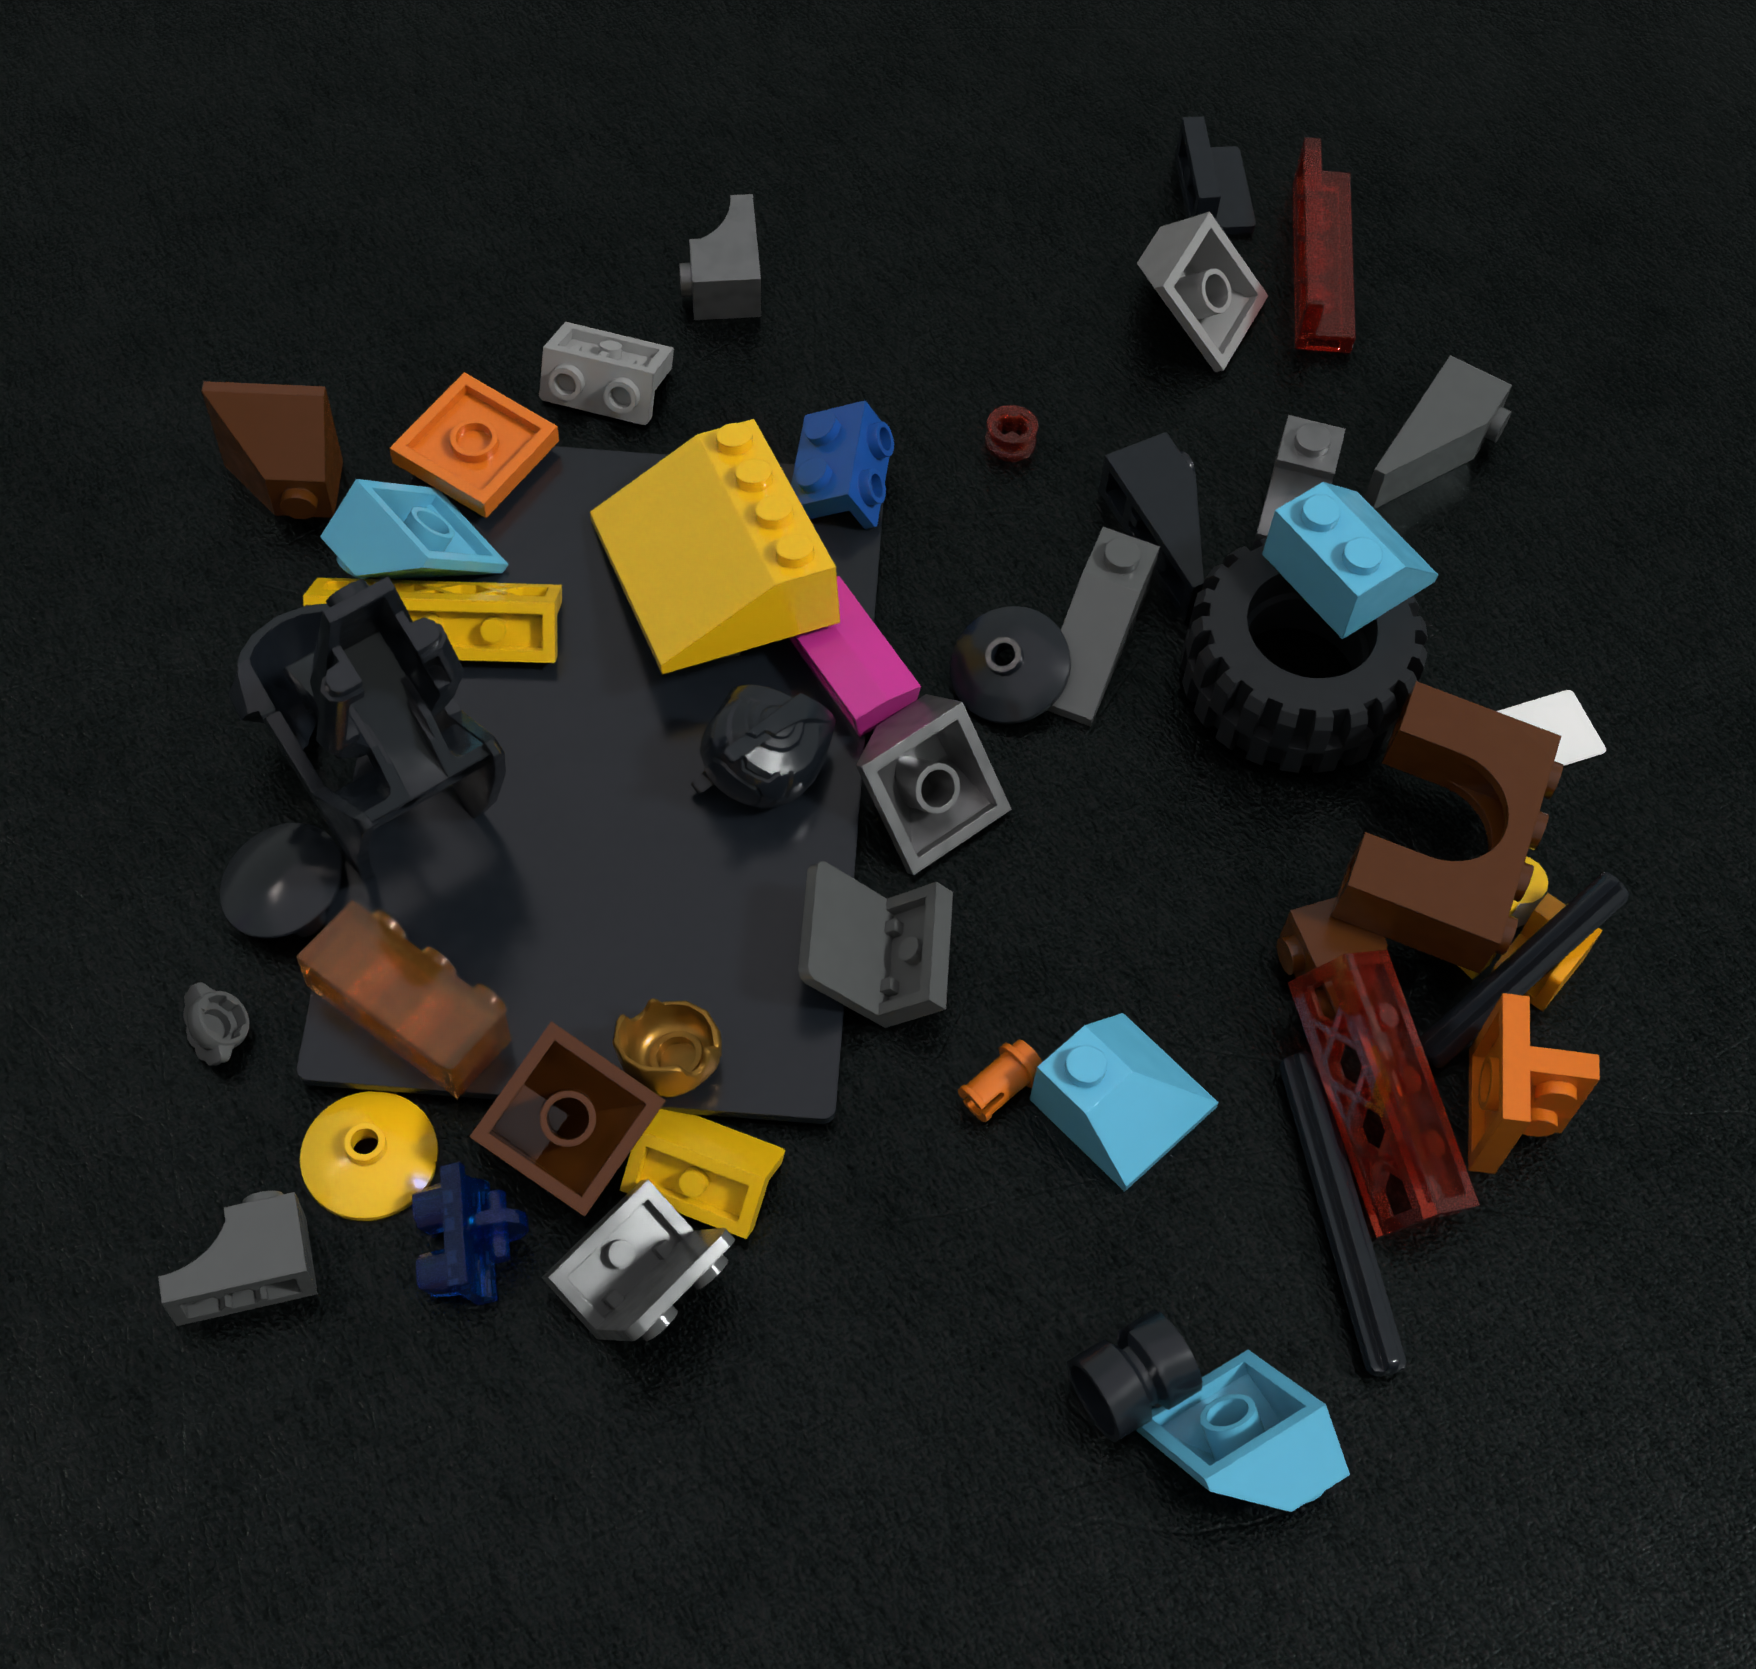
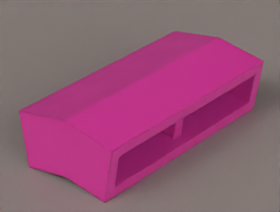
M837 576L840 623L796 635L789 639L859 737H862L875 729L877 725L916 701L921 686L841 577Z

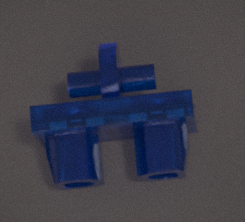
M460 1162L441 1166V1183L412 1195L413 1218L418 1229L428 1235L444 1232L445 1245L444 1249L419 1255V1258L416 1260L417 1285L419 1289L433 1297L462 1295L478 1306L498 1301L495 1263H503L510 1260L509 1242L527 1235L529 1231L528 1216L520 1210L507 1208L505 1191H490L489 1183L486 1180L465 1175V1166Z

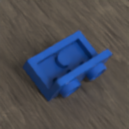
M866 400L805 415L791 487L809 519L850 511L864 529L877 527L881 503L884 502L886 497L885 480L889 457L894 451V439L890 427L879 419Z

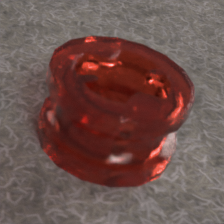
M1006 405L995 409L989 415L986 425L985 444L991 455L999 460L1017 462L1028 458L1033 453L1036 445L1038 422L1031 411L1016 405ZM1002 429H1004L1009 433L1004 435L1001 433ZM1019 430L1022 432V435L1019 436L1017 433L1014 432Z

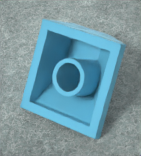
M356 479L320 536L338 556L336 560L339 566L350 575L360 579H367L369 577L403 579L503 574L509 565L441 491L431 487Z
M1124 1013L1084 1025L1037 1066L1029 1099L1124 1192L1216 1109L1219 1103Z
M1246 1350L1202 1377V1390L1170 1410L1163 1406L1159 1408L1154 1406L1152 1408V1421L1137 1429V1432L1210 1492L1289 1512L1296 1510L1305 1503L1316 1500L1325 1490L1350 1475L1326 1404L1250 1350Z

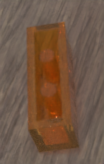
M351 900L296 956L307 987L458 1099L511 1041L505 1004L486 986L476 984L472 988L455 975L456 970L453 965L434 948L427 946L422 951L405 939L406 934L404 930L388 914L381 910H376L371 914Z

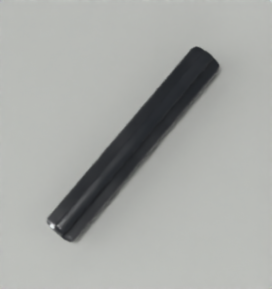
M1608 872L1601 873L1420 1036L1416 1043L1420 1053L1433 1066L1437 1068L1444 1067L1477 1037L1502 993L1524 995L1627 902L1629 892L1626 887Z

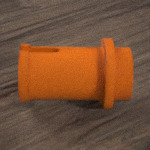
M1018 1039L1013 1045L1005 1042L999 1047L1000 1056L966 1085L964 1084L958 1089V1094L964 1099L963 1103L983 1122H987L993 1113L1025 1086L1030 1088L1033 1086L1037 1066L1042 1063V1060L1034 1049L1021 1039Z

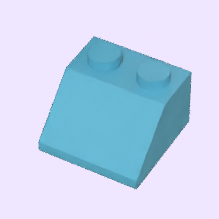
M1321 482L1275 510L1262 553L1341 639H1344L1436 581L1438 576L1429 564L1357 491L1326 482Z

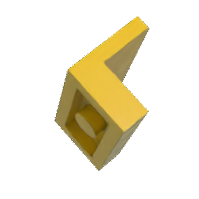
M660 1109L630 1152L620 1191L628 1193L641 1180L649 1179L679 1214L716 1228H726L729 1233L747 1239L754 1230L768 1182L782 1164L785 1150L779 1146L694 1114Z

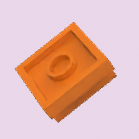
M1502 993L1469 1049L1468 1171L1495 1174L1522 1134L1541 1137L1562 1133L1600 1080L1598 1054L1530 1046V996Z

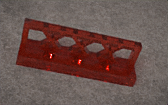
M1305 137L1293 181L1295 348L1351 353L1355 341L1350 173L1322 171L1321 139Z
M1388 950L1343 954L1289 981L1288 985L1376 1238L1396 1233L1429 1219L1461 1213L1479 1206ZM1331 980L1339 1000L1334 1021L1323 1015L1314 990ZM1345 1044L1357 1051L1362 1065L1357 1084L1345 1078L1340 1064ZM1367 1109L1380 1116L1385 1130L1380 1149L1367 1141L1362 1127ZM1390 1173L1403 1181L1412 1209L1395 1216L1385 1192Z

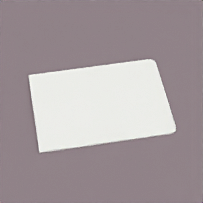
M1571 690L1561 691L1497 711L1561 735L1554 761L1562 763L1564 766L1606 752L1605 745L1574 692Z

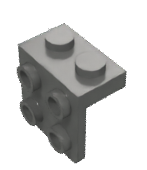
M825 861L810 865L807 870L798 965L802 981L884 1028L946 1010L953 892L940 883L934 882L890 898H885Z
M649 1179L641 1180L541 1278L596 1339L635 1341L642 1337L645 1341H649L661 1333L674 1320L678 1310L673 1304L691 1286L696 1290L703 1288L725 1268L728 1259L723 1253L734 1243L735 1238L726 1228L693 1230Z

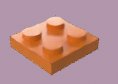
M464 372L389 449L392 463L484 518H487L559 442L558 426Z

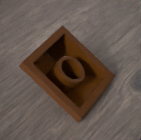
M203 381L202 394L224 466L275 516H289L295 519H309L311 517L332 518L336 510L343 458L326 387Z
M551 1021L469 1137L585 1217L666 1100Z

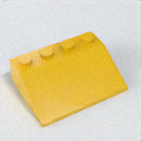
M754 419L727 424L721 428L695 435L590 511L591 522L662 675L840 623L836 566Z

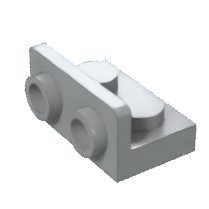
M565 322L543 347L539 397L546 402L646 425L652 418L655 390L672 369L674 348Z

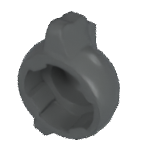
M202 982L193 984L184 996L185 1008L183 1018L187 1026V1039L191 1046L195 1048L197 1057L200 1060H204L209 1066L226 1063L230 1059L232 1050L239 1046L248 1034V1013L239 999L232 994L216 991Z

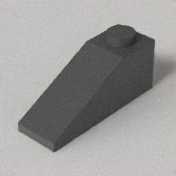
M1450 355L1375 468L1365 500L1376 509L1474 459L1486 439L1496 442L1512 411L1503 408L1512 385Z
M1106 527L1102 528L1083 570L1061 628V632L1068 643L1071 657L1068 682L1057 701L1046 711L1091 727L1150 590L1160 546Z

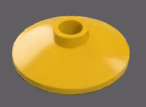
M383 1091L355 1093L328 1106L310 1125L302 1142L300 1152L302 1177L312 1197L320 1206L336 1216L354 1221H374L388 1218L411 1206L430 1185L438 1164L439 1150L437 1137L429 1118L410 1100L397 1094ZM374 1138L378 1140L377 1147L368 1154H359L354 1151L355 1145L363 1139Z

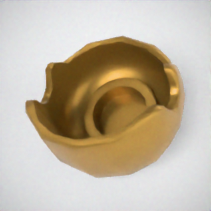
M652 998L647 1002L644 1010L634 1018L630 1019L626 1015L621 1014L616 1021L612 1044L624 1072L659 1096L675 1097L695 1089L716 1070L720 1062L722 1040L717 1025L707 1010L686 1000L661 1002L658 999Z

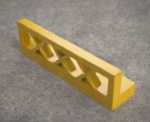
M317 577L303 595V606L327 604L326 600L333 593L360 579ZM382 579L364 580L366 581L368 586H371ZM391 580L411 619L416 621L425 617L435 621L437 624H441L459 660L556 662L558 657L557 614L562 604V585Z

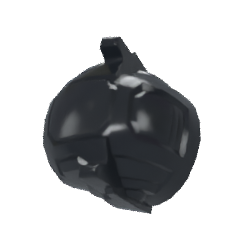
M759 685L737 686L729 691L702 735L699 753L705 770L691 782V786L698 794H701L715 785L733 800L762 809L780 807L796 800L813 784L826 760L836 719L826 707L802 693L793 698L769 687Z

